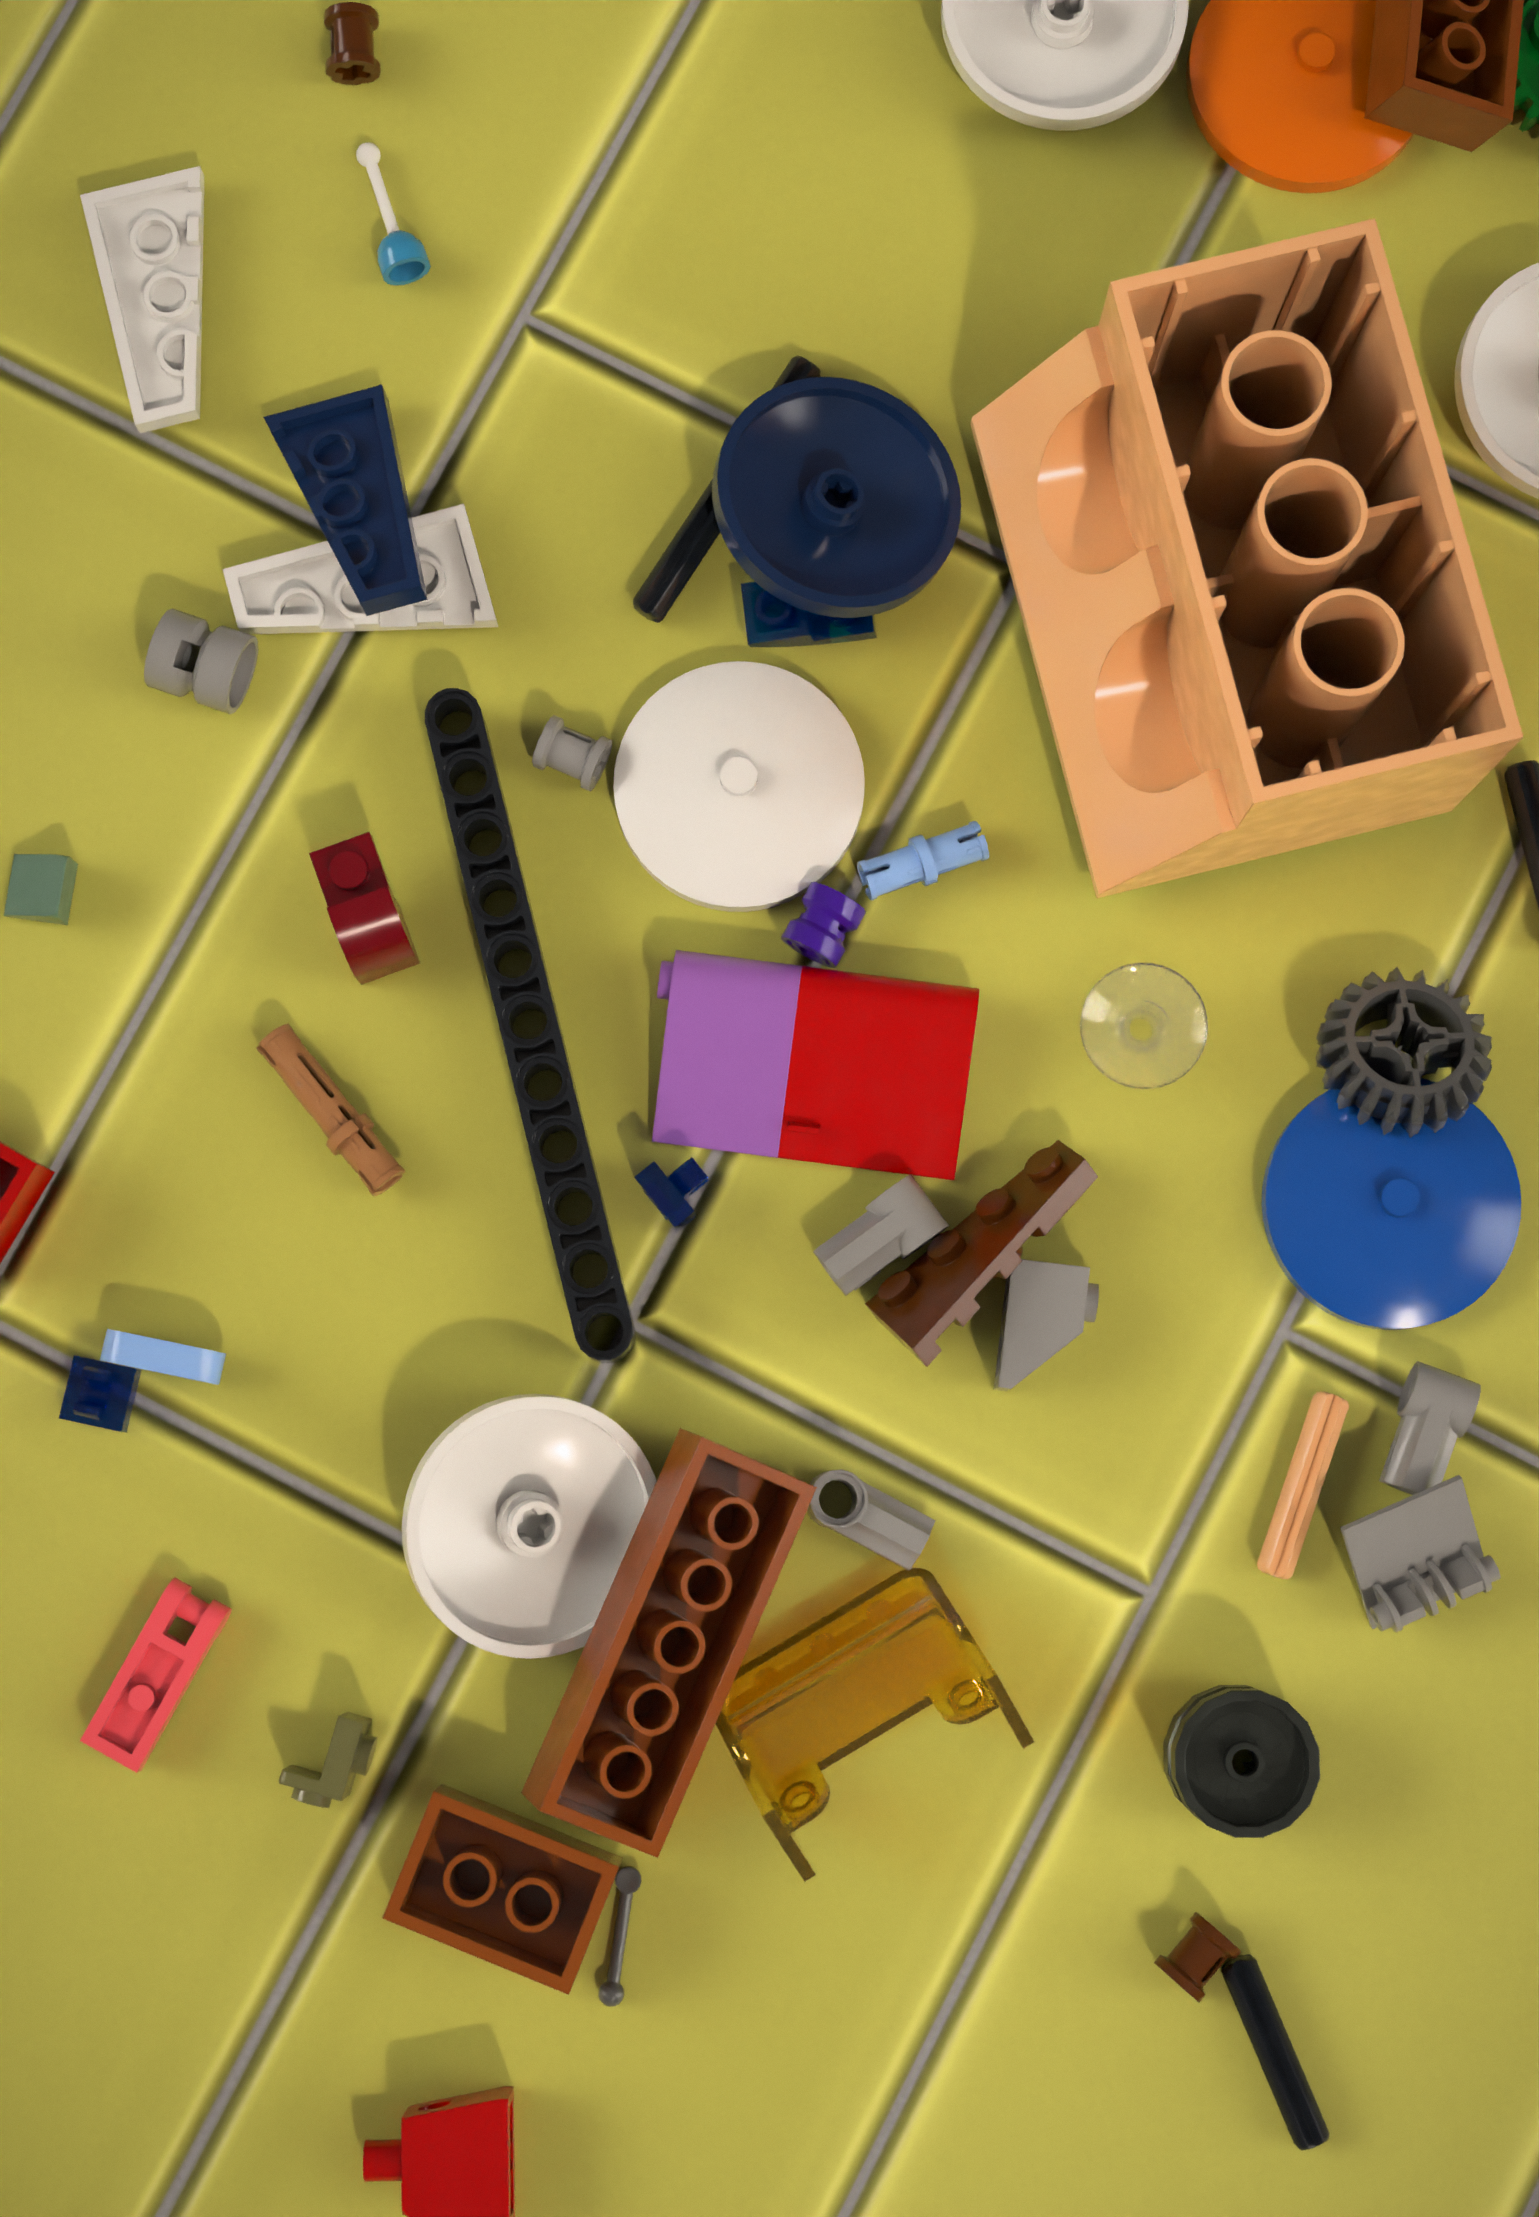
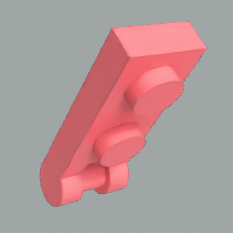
M176 1577L171 1580L161 1595L80 1739L81 1742L136 1773L142 1771L232 1611L231 1608L215 1599L209 1604L191 1594L193 1587ZM177 1616L196 1626L187 1643L168 1633Z

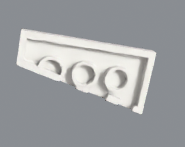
M197 166L80 195L136 428L139 433H144L200 419L204 174L201 167Z
M464 504L412 517L428 600L366 616L328 541L222 569L238 629L247 634L498 627V623Z

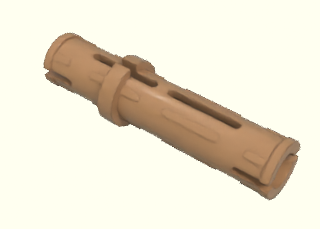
M289 1024L276 1028L260 1041V1046L256 1048L258 1052L275 1069L294 1096L328 1137L327 1147L334 1155L341 1154L347 1163L359 1175L373 1197L385 1192L402 1178V1174L406 1171L386 1150L372 1131L375 1124L366 1113L359 1114L348 1102L337 1085L302 1044Z

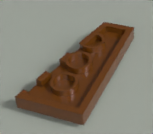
M1059 1140L1050 1147L1037 1151L1028 1159L1020 1173L1002 1188L995 1189L986 1194L978 1202L976 1210L955 1228L935 1237L929 1244L927 1251L908 1268L888 1277L879 1287L878 1293L867 1301L865 1305L876 1319L927 1367L942 1351L935 1342L952 1322L963 1327L981 1308L974 1299L976 1295L992 1278L1007 1279L1022 1262L1020 1257L1023 1252V1243L1030 1236H1045L1098 1178L1097 1174L1085 1158Z

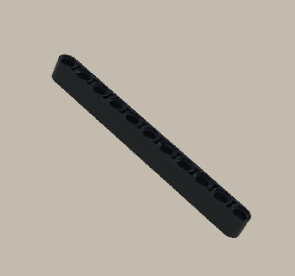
M446 688L437 692L428 701L425 709V724L575 1339L579 1348L592 1360L601 1363H615L625 1358L632 1350L636 1340L635 1325L487 725L476 698L468 691L459 688ZM462 711L472 717L470 727L459 735H448L440 730L441 723L448 714ZM467 771L484 773L487 776V781L480 792L465 796L455 791L456 781L463 773ZM483 830H492L502 836L499 848L488 856H478L469 850L471 839ZM497 890H508L517 896L514 909L502 917L488 915L484 911L486 898ZM511 950H523L532 956L529 970L517 978H509L499 973L498 965L501 958ZM527 1010L540 1011L547 1017L545 1030L533 1039H522L513 1033L515 1019L520 1013ZM550 1070L559 1074L562 1077V1086L560 1092L554 1098L548 1101H538L528 1094L530 1079L536 1073ZM558 1131H566L577 1138L575 1154L563 1163L548 1161L543 1155L545 1140L551 1134ZM580 1192L586 1194L592 1200L593 1209L590 1217L579 1225L563 1223L558 1216L560 1201L570 1193ZM587 1254L600 1255L608 1264V1273L605 1280L594 1288L581 1287L576 1284L573 1278L575 1263L580 1257ZM601 1316H613L620 1320L623 1326L621 1342L616 1348L609 1351L594 1349L588 1340L590 1325Z

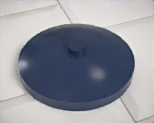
M835 377L806 378L780 385L764 393L744 409L733 423L720 449L713 472L712 498L715 517L720 533L735 560L758 585L787 604L814 614L840 618L866 617L886 612L904 604L920 593L938 573L952 550L958 534L961 518L960 487L954 465L945 446L929 424L911 407L888 392L859 381Z

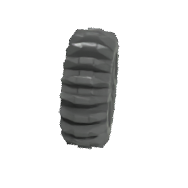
M1396 967L1393 971L1389 972L1384 982L1372 971L1364 978L1361 987L1351 982L1349 986L1343 989L1340 1000L1335 999L1328 1006L1324 1016L1326 1021L1321 1023L1316 1037L1318 1040L1317 1044L1320 1045L1316 1055V1067L1326 1070L1322 1079L1324 1089L1341 1090L1337 1098L1338 1110L1352 1105L1360 1109L1357 1115L1359 1126L1369 1121L1372 1116L1382 1120L1381 1128L1384 1135L1393 1130L1395 1123H1402L1410 1138L1419 1133L1423 1123L1436 1133L1444 1127L1448 1118L1456 1122L1458 1119H1461L1465 1115L1469 1104L1472 1105L1473 1102H1477L1484 1090L1483 1081L1487 1080L1492 1068V1060L1487 1057L1492 1048V1037L1481 1034L1485 1025L1483 1021L1484 1014H1466L1470 1005L1469 994L1455 999L1447 995L1450 988L1448 979L1439 983L1437 987L1425 984L1424 970L1415 974L1412 981H1407L1402 976L1398 967ZM1387 1019L1386 1028L1371 1030L1369 1036H1355V1033L1365 1025ZM1451 1067V1074L1445 1079L1434 1084L1421 1086L1420 1080L1423 1075L1435 1074L1438 1068Z

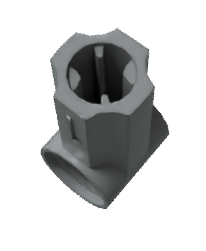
M911 1174L879 1195L865 1207L866 1213L813 1251L823 1268L845 1296L853 1290L856 1291L898 1257L905 1259L919 1250L949 1226Z
M1417 1361L1410 1370L1401 1392L1397 1408V1414L1401 1416L1379 1482L1411 1495L1441 1483L1457 1437L1461 1438L1465 1434L1473 1419L1480 1397L1481 1385Z
M842 1469L823 1472L812 1479L809 1484L817 1488L807 1509L810 1519L819 1526L829 1528L900 1567L908 1571L911 1570L930 1537L935 1523L934 1519L868 1485L852 1472ZM834 1480L846 1485L852 1495L850 1510L846 1515L837 1519L825 1514L819 1504L821 1489L826 1483Z

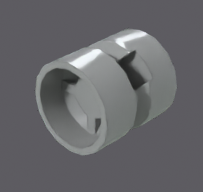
M169 609L161 617L149 644L144 668L145 683L148 687L178 697H183L192 691L198 704L227 714H233L242 704L252 681L257 663L258 640L253 635L226 626H219L211 632L205 619L176 609Z

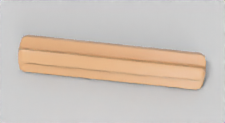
M1317 1392L1313 1395L1257 1562L1258 1569L1263 1573L1280 1579H1290L1293 1576L1349 1408L1348 1401L1342 1397L1328 1392Z

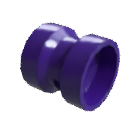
M811 882L802 898L806 911L801 913L799 918L790 920L781 936V940L803 956L821 965L836 968L845 952L843 945L845 932L857 930L866 911L861 905L841 892L824 884Z

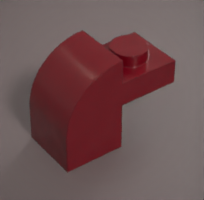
M370 832L309 853L328 906L326 909L346 960L359 983L362 985L420 964L402 910L393 896Z

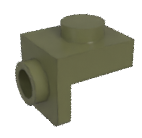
M350 1712L339 1715L322 1773L290 1765L282 1769L278 1783L294 1788L291 1796L293 1799L313 1806L329 1808L332 1799L342 1801L351 1793L356 1773L366 1776L374 1756L377 1737L368 1735L372 1719Z

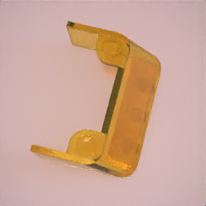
M911 1568L909 1571L905 1569L895 1573L742 1665L737 1672L715 1723L762 1817L804 1882L816 1874L794 1831L819 1816L829 1801L830 1787L822 1770L931 1704H934L938 1713L945 1721L956 1725L977 1721L998 1708L1023 1749L1034 1743L1032 1736L995 1670L934 1575L926 1569Z

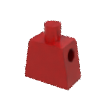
M504 2086L409 2106L401 2120V2139L365 2140L363 2149L364 2182L401 2181L402 2214L407 2217H515L514 2086Z

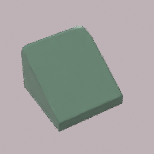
M14 854L4 916L68 925L78 864L70 856Z

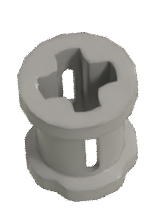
M553 715L546 723L537 742L532 764L533 767L544 770L548 766L580 780L581 788L592 791L598 783L609 759L612 740L601 736L598 740L590 738L565 727L563 719Z

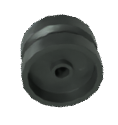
M1217 1685L1192 1696L1173 1716L1163 1742L1164 1772L1174 1796L1206 1826L1234 1838H1264L1291 1826L1310 1806L1320 1780L1319 1747L1308 1722L1287 1701L1248 1685ZM1242 1749L1251 1751L1252 1761L1243 1762L1245 1772L1238 1774L1232 1766L1234 1755Z

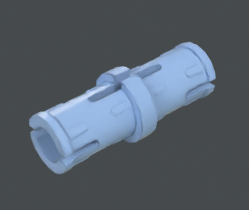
M972 821L968 825L928 839L918 835L909 838V843L906 847L866 861H858L857 869L862 886L868 885V888L865 889L869 900H874L878 896L920 881L924 886H928L938 882L937 879L940 874L980 860L989 859L986 838L984 834L981 836L977 834L981 832L980 825L977 821Z

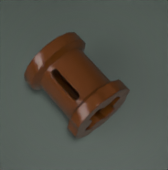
M343 2L331 5L324 12V25L330 31L331 57L325 63L326 75L331 77L332 81L345 85H360L374 82L381 74V64L374 57L373 32L379 26L377 10L369 5L357 2Z
M1195 1912L1190 1918L1192 1923L1191 1929L1168 1956L1160 1955L1154 1963L1195 2000L1200 2002L1205 1996L1203 1990L1205 1984L1228 1957L1236 1959L1241 1950L1199 1913Z

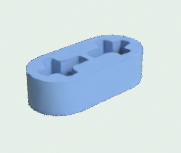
M107 1329L100 1360L219 1385L226 1353Z

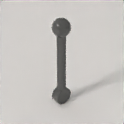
M631 1866L620 1869L615 1878L616 1886L620 1890L607 1981L600 1986L598 1991L600 2001L608 2007L619 2005L624 1998V1989L620 1984V1976L632 1897L642 1882L640 1872Z

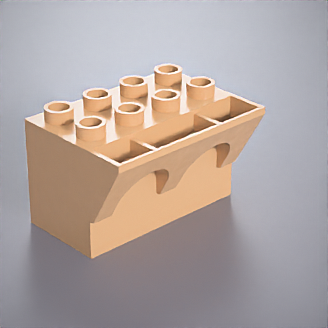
M1375 218L1111 281L1098 326L1083 330L971 418L970 425L1097 898L1450 812L1523 738Z

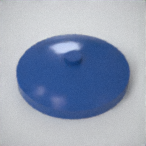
M1424 1078L1420 1080L1421 1086L1436 1083ZM1341 1090L1326 1091L1305 1106L1289 1122L1279 1136L1265 1169L1261 1200L1265 1232L1271 1250L1287 1278L1301 1294L1326 1313L1351 1324L1371 1329L1403 1330L1422 1327L1451 1317L1473 1304L1497 1280L1506 1266L1513 1251L1520 1226V1183L1512 1155L1503 1137L1494 1124L1474 1104H1469L1465 1115L1458 1119L1457 1122L1448 1118L1444 1127L1436 1133L1423 1123L1419 1133L1410 1138L1403 1124L1395 1123L1393 1130L1384 1135L1381 1128L1382 1120L1371 1116L1369 1121L1359 1126L1357 1115L1360 1109L1352 1105L1338 1110L1337 1098Z

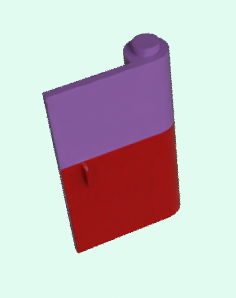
M676 950L674 962L662 961L657 998L667 999L668 1008L652 1142L955 1180L977 1020L979 988Z

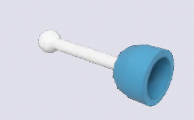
M366 142L358 147L356 158L367 169L388 233L382 239L377 249L379 268L386 283L390 285L409 284L421 279L428 273L430 262L421 241L415 238L413 234L399 230L378 166L381 157L380 150L375 144Z

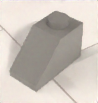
M1022 1259L1018 1267L1009 1275L1005 1283L994 1390L1008 1391L1079 1336L1083 1332L1084 1321L1095 1322L1099 1284L1088 1283L1090 1267Z

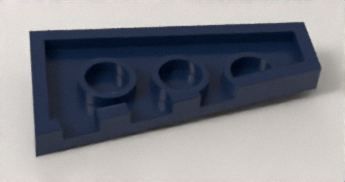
M382 384L263 417L366 616L428 600L389 399Z

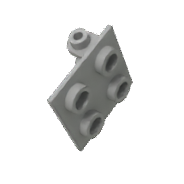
M1460 1475L1340 1527L1370 1627L1372 1629L1378 1627L1381 1632L1392 1628L1394 1632L1401 1631L1403 1626L1425 1617V1610L1431 1617L1437 1615L1439 1610L1436 1601L1441 1599L1445 1606L1450 1609L1456 1606L1454 1593H1457L1463 1600L1481 1591L1484 1593L1491 1591V1583L1501 1579L1500 1572L1493 1558L1490 1555L1483 1556L1467 1494Z

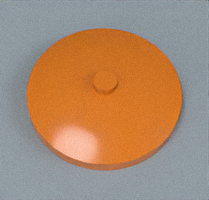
M1376 0L1209 1L1199 18L1187 57L1186 88L1189 104L1201 133L1225 162L1244 176L1271 188L1296 193H1323L1351 187L1369 179L1388 166L1404 150L1412 139L1413 133L1365 119Z

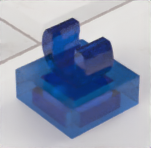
M692 1157L668 1177L655 1161L634 1177L638 1186L676 1233L696 1218L695 1211L686 1199L709 1182L708 1176Z
M74 1355L59 1419L127 1433L141 1370Z

